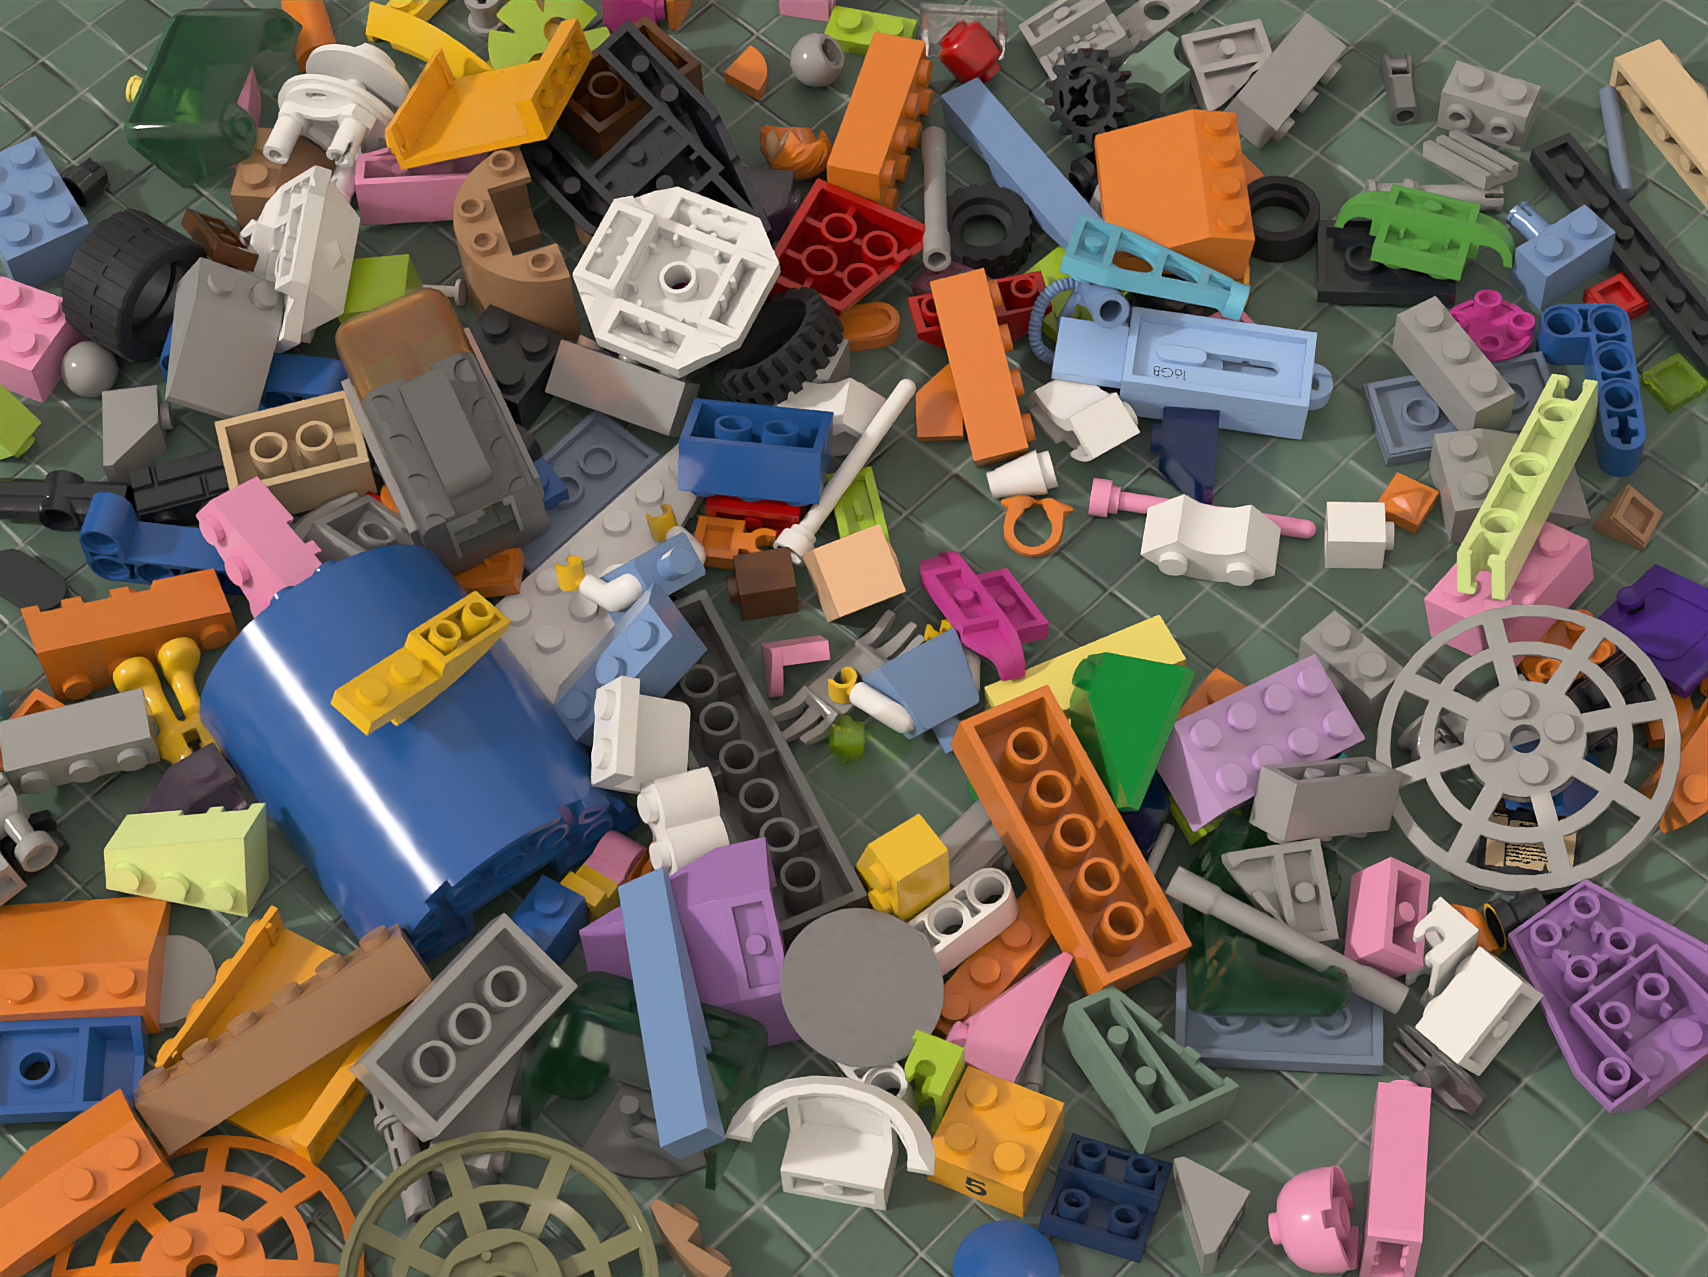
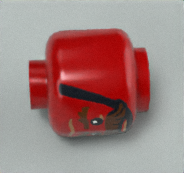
M962 19L938 42L942 47L939 53V61L962 85L977 77L985 84L1002 67L997 60L1002 54L1003 46L980 21L975 20L966 23Z

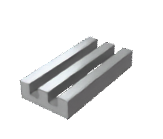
M1457 129L1450 131L1449 137L1445 135L1438 136L1436 143L1432 140L1423 143V157L1484 191L1510 181L1518 175V162Z

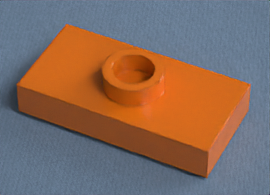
M520 547L506 549L493 555L490 559H484L483 563L453 576L468 595L475 590L484 598L519 594L525 556Z

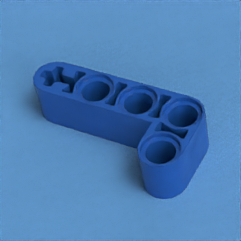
M1610 303L1559 304L1547 308L1541 316L1536 352L1542 351L1546 363L1551 365H1584L1586 379L1598 381L1597 421L1593 427L1598 464L1605 473L1614 477H1625L1633 474L1640 464L1646 439V428L1631 326L1627 312L1622 307Z
M173 321L160 357V367L166 385ZM274 353L258 411L343 391L341 382L346 379L351 381L352 371L346 364L336 359Z
M99 492L92 496L79 534V542L90 569L98 576L112 581L151 585L154 580L214 568L224 594L245 596L240 586L235 585L228 577L225 570V562L215 546L205 540L200 528L141 522L137 520L131 503L124 497L109 492Z

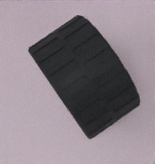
M126 209L102 220L96 225L95 229L87 234L80 247L76 249L65 273V281L61 292L63 297L61 305L66 321L74 329L132 363H145L154 360L155 357H160L168 331L174 318L177 283L200 257L208 259V257L204 253L203 248L195 241L141 210Z

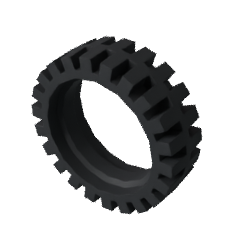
M801 286L799 290L795 287L788 289L785 295L782 292L776 293L772 296L771 302L768 303L765 300L741 347L709 363L710 375L731 402L772 406L776 400L780 404L788 399L789 392L793 391L794 394L804 389L802 384L806 380L811 383L818 377L816 371L818 369H825L829 365L830 361L827 357L835 356L839 350L837 344L842 343L844 337L842 335V332H844L843 325L829 304L813 288L809 289L808 287ZM793 335L776 353L759 363L764 355L777 344Z

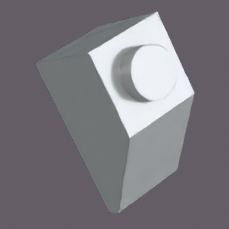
M157 385L102 392L103 467L109 482L131 483L129 471L148 467L167 449V430L174 429V417L171 403H163Z

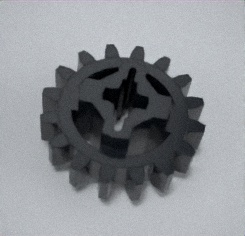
M1093 48L1078 49L1077 53H1066L1063 55L1065 65H1054L1052 67L1054 74L1057 76L1056 81H1046L1045 85L1050 90H1053V97L1044 100L1045 105H1054L1055 112L1049 117L1050 122L1061 121L1062 123L1058 133L1061 136L1072 135V143L1094 145L1096 135L1128 127L1129 124L1123 115L1125 112L1135 111V107L1127 101L1128 96L1136 93V88L1126 86V81L1132 75L1131 71L1118 70L1122 59L1120 57H1109V50H1093ZM1087 67L1094 68L1093 72L1081 73ZM1098 119L1100 121L1093 126L1086 124L1090 120Z

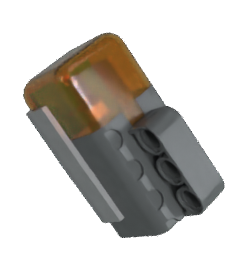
M431 287L418 289L342 323L335 335V346L348 379L342 381L341 384L413 544L433 551L452 575H455L483 563L484 559H490L499 552L518 548L543 535L549 528V520L543 504L544 490L540 477L469 327L462 328L452 304L445 294Z

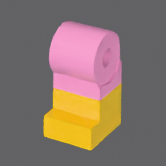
M617 830L607 832L576 873L570 871L560 883L585 897L590 924L619 907L618 886L625 884V880L647 850L646 847Z

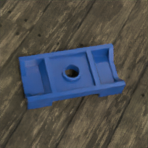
M142 1016L0 1022V1124L71 1121L119 1088L124 1092L137 1115L143 1121V1117L134 1106V1090L139 1088L138 1082L146 1075L149 1031ZM43 1061L50 1064L48 1073L41 1079L27 1080L24 1078L27 1068L33 1063Z

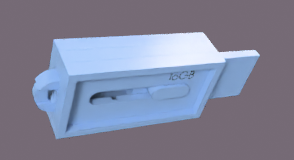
M1135 306L1132 308L1130 327L1120 325L1116 328L1108 329L1101 327L1095 321L1061 317L1051 379L1119 388L1120 400L1127 402L1134 410L1136 416L1302 440L1308 410L1323 408L1328 403L1333 390L1332 375L1329 370L1322 365L1314 363L1317 333ZM1311 385H1317L1318 389L1313 390Z

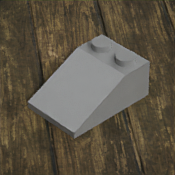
M202 257L195 262L177 283L165 394L166 401L223 419L258 411L282 324L284 293L274 290L276 282Z
M1484 428L1434 434L1429 469L1434 488L1439 491L1438 502L1450 543L1463 542L1520 434ZM1575 465L1546 520L1561 528L1590 523V515Z

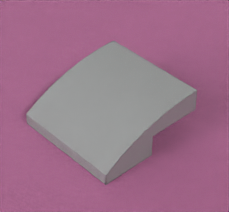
M1058 0L1018 25L1051 81H1056L1057 79L1052 67L1054 65H1065L1063 55L1066 53H1077L1078 49L1093 48V50H1109V57H1118L1134 47L1106 0ZM1087 67L1081 73L1093 72L1094 68Z

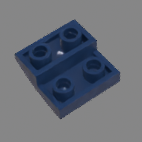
M1072 1133L1058 1167L1055 1185L1042 1213L1039 1231L1046 1235L1140 1263L1167 1187L1173 1163Z

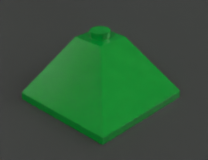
M1109 652L1088 655L1087 659H1083L1077 666L1072 677V685L1075 688L1070 698L1071 727L1118 812L1139 811L1196 671L1188 667Z

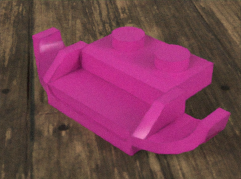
M952 550L940 552L937 557L921 560L919 571L921 588L927 591L952 627L955 628L961 637V642L981 656L991 660L997 667L1002 681L1025 677V659L1022 644L1046 639L1049 622L1010 571L1004 568L975 575L964 559L956 551Z

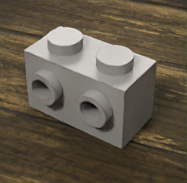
M1456 61L1441 93L1437 127L1450 131L1457 129L1472 138L1521 153L1535 123L1541 86L1489 71L1480 66Z

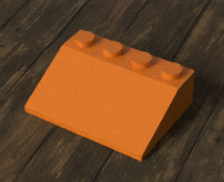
M1191 109L1095 136L1094 146L1103 221L1128 229L1230 278L1243 279L1255 237L1236 113ZM1117 251L1114 253L1112 261L1119 268L1137 272H1151L1153 270L1150 263L1128 252ZM1163 269V274H1173Z
M138 896L1 905L0 1022L141 1015L149 1034L160 1033L161 1027L158 1022L166 935H169L171 902Z

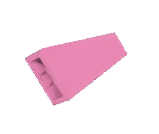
M1394 1080L1389 1083L1378 1082L1374 1104L1359 1277H1415L1423 1238L1431 1088L1419 1087L1416 1083L1408 1080Z

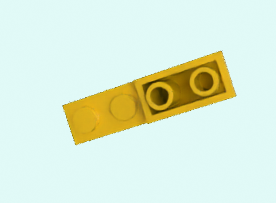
M475 590L409 632L404 647L336 689L330 704L366 736L389 721L398 726L420 711L473 666L507 631L511 620Z

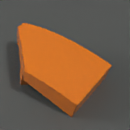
M950 363L916 393L917 442L963 440V415Z

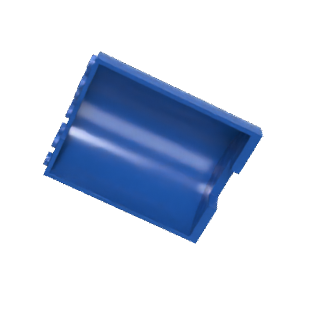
M399 544L364 551L338 562L336 560H329L321 564L312 576L295 587L287 586L279 590L272 597L270 605L241 631L214 666L201 695L199 714L201 723L213 737L258 802L266 803V813L357 939L360 941L364 935L379 926L385 925L388 929L394 924L399 923L425 964L428 965L477 932L473 912L548 863L560 878L586 861L607 832L617 830L625 835L639 826L641 822L635 810L620 791L591 786V753L583 743L577 742L553 709V704L501 637L452 685L398 726L389 721L366 736L330 704L336 689L404 647L409 632L468 595L433 551L422 546Z

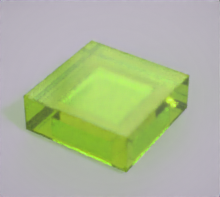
M1679 352L1643 372L1640 384L1669 414L1706 393L1708 382Z

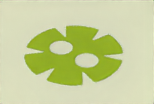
M510 0L500 9L496 16L515 31V34L497 30L489 31L488 53L493 69L528 63L534 55L544 53L550 42L544 34V26L549 19L554 17L566 20L578 18L583 30L597 15V12L582 0H544V13L541 12L535 0ZM607 27L584 31L590 50L592 51L610 36Z

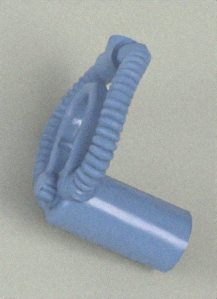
M1064 277L1063 280L1058 279L1057 282L1053 281L1052 284H1049L1034 302L1035 305L1032 307L1031 320L1029 321V346L1032 347L1031 349L1033 353L1035 352V356L1053 368L1055 351L1052 352V350H1049L1044 345L1041 336V326L1047 305L1061 291L1072 290L1058 316L1056 324L1058 332L1061 317L1069 318L1071 314L1075 313L1077 303L1086 306L1093 321L1103 328L1112 329L1120 325L1130 327L1132 308L1130 303L1127 302V298L1124 297L1119 289L1104 287L1095 283H1081L1072 277Z

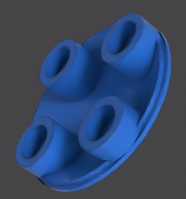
M1000 1220L984 1224L965 1237L954 1257L953 1277H1059V1262L1054 1247L1040 1231L1022 1222Z

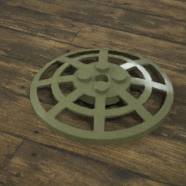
M512 1130L474 1132L445 1140L416 1154L394 1170L369 1196L354 1220L341 1253L338 1277H357L359 1262L367 1245L394 1259L390 1277H407L410 1268L429 1277H580L591 1271H594L595 1277H611L609 1263L638 1250L642 1263L643 1277H659L658 1258L649 1226L635 1199L619 1179L594 1157L566 1142L538 1133ZM515 1152L537 1155L550 1159L538 1189L513 1184L483 1185L473 1188L462 1158L481 1153ZM438 1167H443L453 1196L443 1200L427 1212L410 1230L405 1240L376 1225L384 1211L403 1190L426 1173ZM570 1168L584 1175L609 1197L623 1215L629 1230L600 1243L596 1233L586 1220L566 1202L558 1199ZM494 1202H513L529 1205L530 1208L520 1231L505 1228L488 1230L479 1205ZM457 1213L460 1214L468 1238L458 1244L446 1259L420 1248L423 1242L439 1225ZM550 1214L558 1218L573 1231L583 1244L584 1251L557 1262L550 1250L539 1241Z

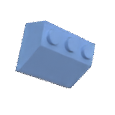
M653 582L559 685L553 709L577 742L593 747L594 705L598 688L620 676L640 679L639 694L663 698L708 649L661 585Z

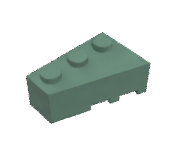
M1111 985L1069 1004L1060 1038L1138 1154L1151 1155L1229 1118L1240 1086L1228 1076L1224 1079L1219 1077L1200 1061L1201 1055L1189 1045L1185 1049L1161 1031L1163 1025L1115 986Z

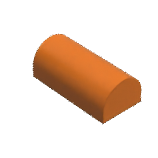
M281 0L283 15L300 73L306 72V62L313 50L323 45L337 44L324 0Z

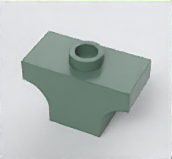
M1168 30L1139 53L1130 55L1123 66L1118 69L1119 71H1131L1132 73L1131 77L1126 81V86L1136 88V93L1128 96L1127 102L1135 107V111L1143 112L1150 117L1158 112L1170 115L1189 99L1191 69L1179 62L1180 39Z

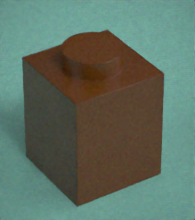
M789 547L733 556L735 575L726 576L730 604L740 603L743 621L799 612L797 586Z

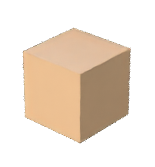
M880 524L815 548L802 556L828 623L906 592L900 577L901 570L898 559L891 544L885 539Z

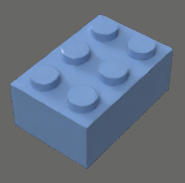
M34 136L0 152V262L11 280L36 287L66 273L67 267H69L73 259L72 256L84 241L83 239L91 232V228L37 137Z

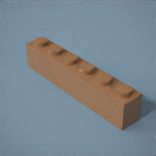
M399 923L394 924L388 929L385 925L371 930L360 939V947L344 957L341 953L327 958L316 967V975L300 985L294 981L283 986L272 995V1003L256 1013L250 1009L239 1014L226 1026L228 1031L212 1041L209 1038H203L195 1042L183 1052L182 1057L184 1059L167 1070L164 1066H159L144 1075L138 1082L139 1088L134 1090V1106L169 1155L418 997L433 981L431 971Z

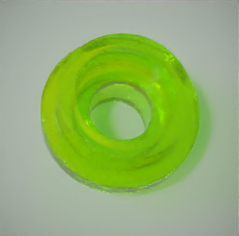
M842 715L839 725L832 724L830 729V753L837 754L840 764H849L850 760H861L865 743L863 721L852 720L850 715Z

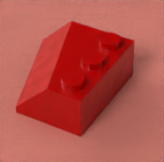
M817 178L774 249L781 272L766 301L768 303L771 302L772 296L776 293L782 292L785 295L788 289L795 287L799 290L803 286L815 289L833 309L837 317L841 316L923 249L925 224Z

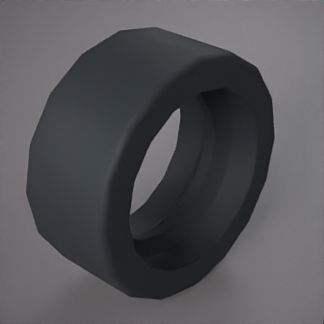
M1271 175L1256 179L1247 185L1251 215L1265 207L1283 206L1294 210L1304 219L1300 226L1285 232H1271L1260 228L1252 221L1255 242L1251 256L1266 262H1287L1300 258L1311 250L1316 241L1317 226L1320 222V202L1315 192L1302 181L1288 176Z

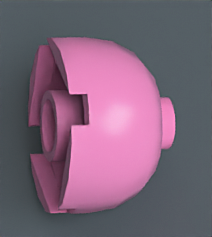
M1339 1166L1315 1167L1297 1174L1283 1186L1277 1198V1212L1270 1213L1268 1217L1269 1231L1275 1245L1282 1244L1288 1258L1298 1267L1318 1275L1340 1274L1359 1267V1226L1351 1227L1348 1210L1355 1208L1348 1180Z

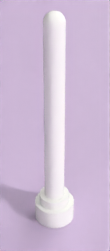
M903 379L898 383L824 488L819 505L813 504L800 524H793L790 529L785 528L773 544L774 549L790 548L792 564L800 567L805 566L802 556L815 549L816 537L814 535L915 393L916 386L912 380Z

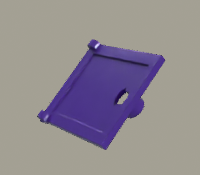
M1655 564L1632 586L1620 589L1616 596L1617 600L1597 619L1612 626L1638 645L1650 658L1665 680V683L1673 687L1677 696L1686 699L1708 676V589ZM1644 604L1642 611L1630 615L1629 610L1636 609Z

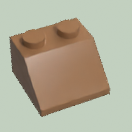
M248 127L230 193L239 228L244 229L252 219L258 221L265 204L282 185L313 166L317 165L332 170L333 175L336 169L335 159L330 160L326 156L325 150L299 135L287 163H274L263 154V148L273 128Z

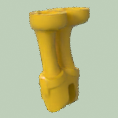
M188 637L170 640L161 647L157 657L158 665L166 681L175 692L185 715L184 721H179L163 693L156 670L147 658L134 657L122 662L116 667L112 677L116 688L121 693L139 688L143 689L152 710L153 719L159 730L157 742L161 758L170 762L184 778L199 772L194 760L195 756L192 747L189 748L187 745L194 740H200L199 746L207 754L212 766L227 760V757L201 723L199 714L201 699L194 682V675L200 663L201 653L196 642Z

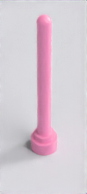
M1094 478L1088 515L1107 518L1108 513L1117 514L1118 510L1147 514L1148 507L1170 499L1121 491V486L1113 485V480ZM1263 513L1281 528L1280 535L1309 539L1316 533V526L1310 520Z

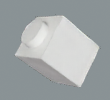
M1327 502L1324 524L1325 568L1382 569L1385 550H1393L1394 522L1385 521V503Z

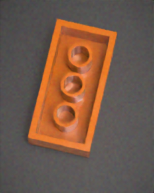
M874 32L826 165L828 183L895 212L899 201V190L897 189L899 181L906 182L910 171L911 157L908 155L911 148H918L921 140L922 123L920 121L922 115L929 116L933 104L934 92L927 88L931 79L933 64L932 61L926 60V41Z

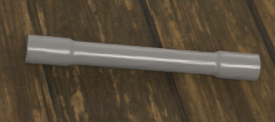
M936 126L926 128L921 134L925 210L923 261L928 269L942 271L951 263L946 192V162L948 154L946 132Z
M1181 866L1177 868L1165 891L1166 894L1204 914L1213 915L1351 988L1355 994L1393 1014L1398 1012L1407 996L1408 986L1370 966L1361 965L1223 892L1219 886Z

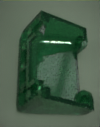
M278 8L186 9L173 15L166 24L126 116L124 133L128 143L183 188L248 159L256 142L257 129L253 118L237 104L256 55L268 48L274 52L281 53L293 48L303 26L287 12Z
M1229 811L1194 859L1188 871L1219 886L1223 892L1255 908L1222 863L1221 855L1228 852L1278 845L1279 843L1269 840L1267 832L1249 823L1248 818ZM1321 846L1331 900L1333 902L1339 893L1342 879L1341 875L1337 874L1336 851ZM1183 903L1184 931L1192 943V947L1185 955L1187 1004L1191 1011L1208 1017L1328 1018L1337 1011H1342L1348 1004L1352 985L1348 981L1345 969L1332 965L1321 973L1210 914H1204Z

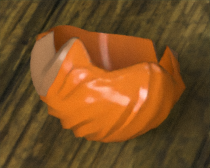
M770 125L760 127V152L765 156L764 159L769 163L772 172L779 174L784 179L797 181L817 176L827 168L826 165L833 145L825 131L821 130L816 139L811 128L774 127Z

